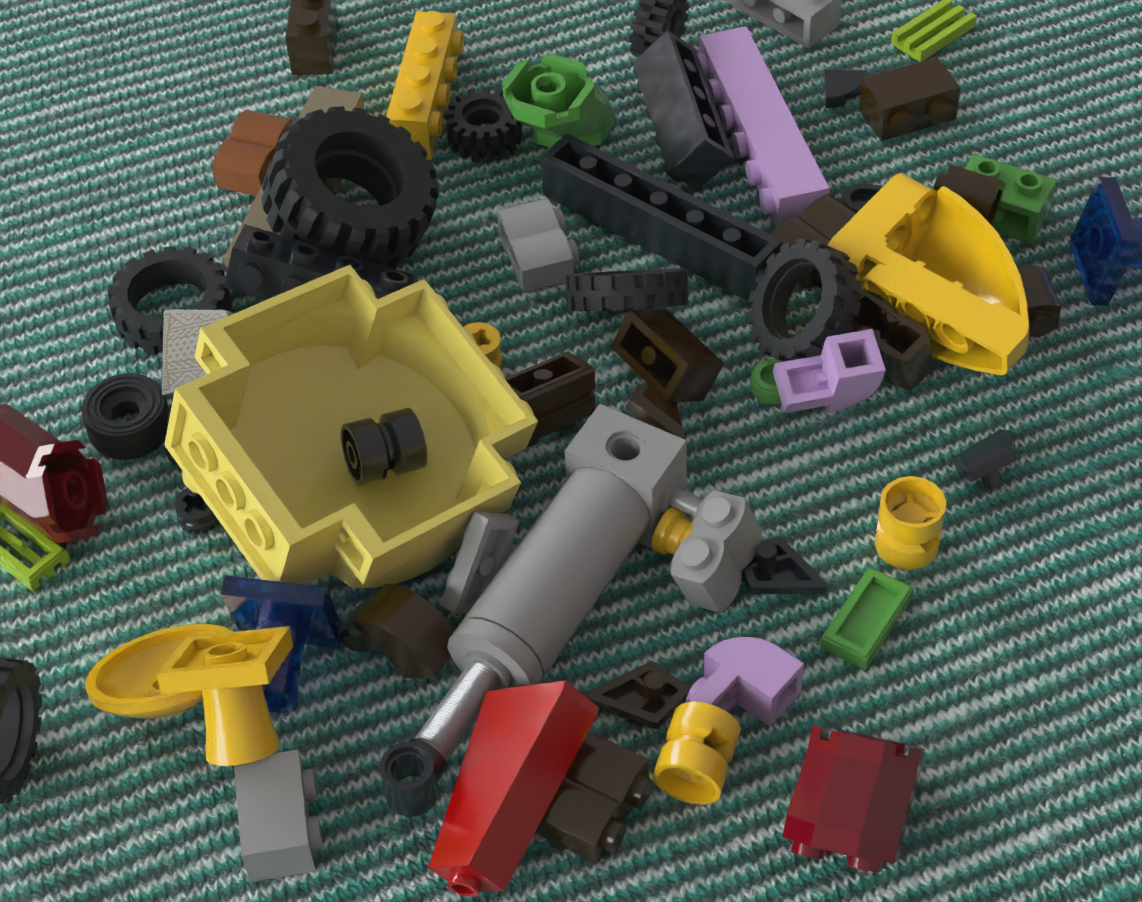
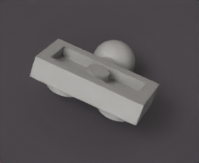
M473 512L471 520L464 530L463 542L454 567L447 577L446 589L440 606L454 614H467L517 547L516 544L511 543L519 520L506 513Z

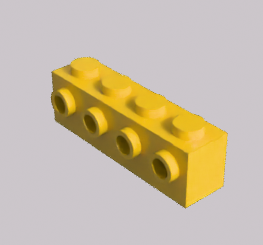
M416 11L386 115L387 118H390V124L397 128L400 126L404 127L411 133L410 139L414 143L420 142L427 152L425 158L427 160H432L437 137L442 135L444 110L448 109V104L450 103L451 83L456 81L458 56L462 55L464 50V32L457 29L456 13Z

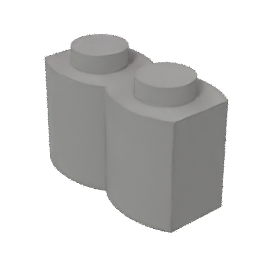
M548 198L497 210L499 235L523 293L566 282V275L574 274V266L580 263L574 239H566V224L561 209L554 210Z
M713 490L703 499L695 512L692 524L693 532L681 542L673 556L671 576L690 605L721 613L731 604L738 593L741 584V570L755 557L757 546L762 540V528L745 498Z

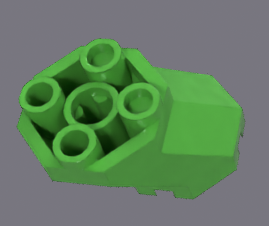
M555 54L541 56V63L530 66V60L520 61L502 82L503 97L514 119L530 128L532 140L539 145L551 148L567 133L592 146L601 145L615 125V110L604 90L593 83L591 78L588 79L587 69L583 62Z

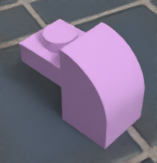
M873 329L828 336L826 337L821 355L775 363L773 375L785 413L825 406L827 413H832L851 407L872 395L880 386L886 369Z
M736 637L721 641L704 653V677L698 679L687 695L686 703L692 701L704 702L720 707L728 713L737 704L770 727L802 692L804 663L775 644L763 639Z

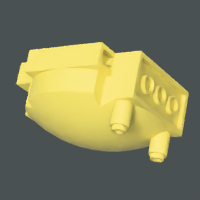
M348 265L201 327L195 359L206 372V375L175 388L164 444L183 470L182 479L184 484L192 492L201 495L263 581V592L266 598L274 605L288 606L300 599L305 583L310 580L333 574L351 588L381 587L384 584H396L410 580L441 564L461 546L464 530L470 522L474 511L502 513L510 508L521 481L518 479L512 464L505 459L527 448L538 420L534 417L529 404L521 400L506 382L501 369L490 362L478 347L472 333L462 327L450 312L444 298L436 294L425 279L377 299L371 285L367 281L362 280L352 266ZM411 408L416 414L424 433L427 447V465L425 468L401 475L388 470L386 479L357 485L352 479L344 459L340 437L342 425L365 418H372L378 423L379 418L384 413Z

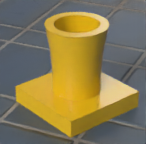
M290 626L187 636L157 673L161 695L202 691L206 726L207 762L219 766L242 765L266 758L280 748L281 743L270 717L262 685L270 683L293 647Z

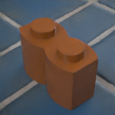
M251 110L243 111L235 121L230 137L222 143L215 155L212 169L217 188L257 196L264 182L281 135L287 132L288 126L293 123V120Z

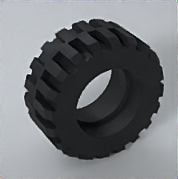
M344 106L328 108L326 113L319 109L307 113L305 118L296 119L288 126L287 132L281 135L262 186L264 191L261 198L264 212L268 214L267 222L272 231L330 251L334 250L394 269L404 264L406 258L411 257L417 249L436 210V201L439 197V184L437 179H435L437 174L432 161L425 159L427 156L426 150L419 141L414 143L410 139L411 133L404 127H395L389 123L390 118L381 114L378 117L367 114V109L355 107L352 111H345ZM340 178L354 182L371 193L380 206L367 207L349 203L333 194L323 184L321 179Z

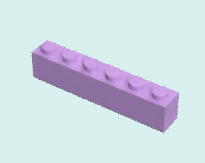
M745 26L701 35L699 53L697 55L714 103L719 108V117L724 131H730L734 153L737 158H743L745 162L748 182L750 186L756 185L759 191L761 209L764 215L770 214L777 228L788 219L800 216L818 198L828 195L829 186L748 28Z

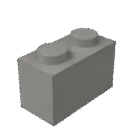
M299 749L273 753L255 762L235 765L241 856L250 883L316 871L314 850L323 848V837L319 816L310 817L309 802L318 801V792L314 769L304 770Z

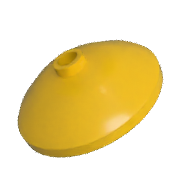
M189 624L162 629L131 640L104 656L88 673L85 688L89 700L95 707L121 717L161 718L182 714L203 702L202 691L161 695L157 673L187 636L233 631L219 625Z

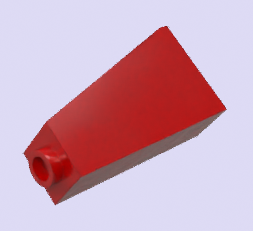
M566 680L486 691L428 866L430 870L447 881V887L451 891L467 897H477L480 892L504 891L593 725L599 710L597 705Z

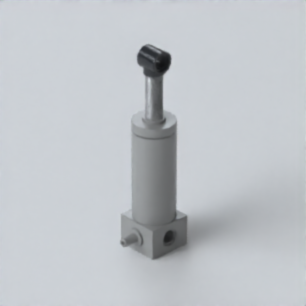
M598 405L565 449V482L450 636L447 648L452 660L462 671V674H460V677H458L444 699L436 707L431 717L425 722L418 735L407 740V742H401L390 747L383 754L380 761V776L386 801L395 813L405 817L420 816L428 812L436 804L439 797L438 781L448 768V759L477 720L486 691L540 684L636 544L640 543L652 549L651 542L656 526L669 508L673 507L691 516L695 515L703 499L686 492L687 440L605 405ZM409 776L419 777L417 780L413 782H400L402 779Z

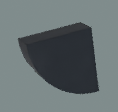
M825 70V108L843 106L846 104L847 99L856 94H861L862 78H866V70Z

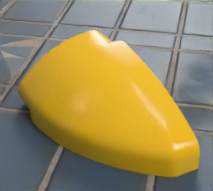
M902 173L896 174L828 243V246L847 254L850 257L849 262L856 265L859 272L856 275V279L861 282L862 289L880 295L891 305L895 314L910 317L925 328L931 339L933 358L974 371L1005 375L1025 354L1029 344L1027 301L1021 275L1011 253L991 224L967 201L947 187L942 186L938 191H935Z

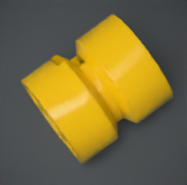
M907 476L897 478L888 483L882 491L875 547L878 555L887 564L898 569H920L932 563L938 555L946 499L943 491L935 483L925 478Z
M692 701L682 703L676 707L667 732V743L662 746L654 770L653 779L656 785L669 796L689 804L705 805L719 800L729 769L727 763L732 760L741 731L738 721L720 707L704 702Z

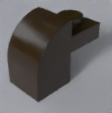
M384 584L373 599L362 602L352 611L349 617L351 622L339 636L351 651L381 650L404 678H435L451 658L447 647L449 638L455 631V628L435 606L417 593L399 585Z

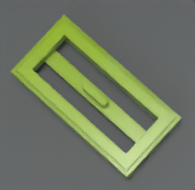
M942 0L892 32L891 44L917 61H924L974 28L977 15L972 12L964 15V7L957 5L953 8L952 0ZM955 22V23L951 24L950 26H948L947 28H945L944 30H942L941 32H939L941 29H943L944 27H946V26L949 25L950 23ZM927 39V41H925L924 43H922V44L919 45L918 47H915L916 45L920 44L921 42H923L924 40Z
M3 504L0 505V520H5L47 554L44 558H41L23 544L20 539L0 525V541L32 567L29 569L2 546H0V566L31 591H35L41 586L39 579L42 576H45L47 579L51 578L56 573L54 567L58 563L64 567L71 561L68 552Z

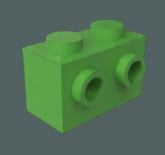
M973 154L965 169L1002 180L1006 183L998 211L991 226L998 234L1033 245L1051 211L1057 179Z

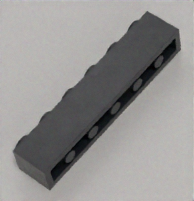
M568 133L540 157L543 196L748 302L751 291H755L758 284L755 282L759 271L765 270L768 266L766 261L773 253L778 254L781 252L782 240Z

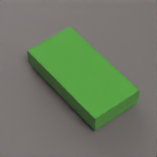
M868 567L821 637L820 649L866 671L913 599L914 587Z

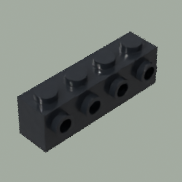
M667 30L633 62L638 77L637 85L643 93L647 105L645 110L652 121L656 133L654 139L660 147L665 161L663 164L664 170L674 181L678 183L683 181L698 190L712 177L717 175L734 157L696 49Z
M244 224L232 248L224 287L267 300L351 265L359 277L371 285L375 297L380 299L418 282L419 276Z

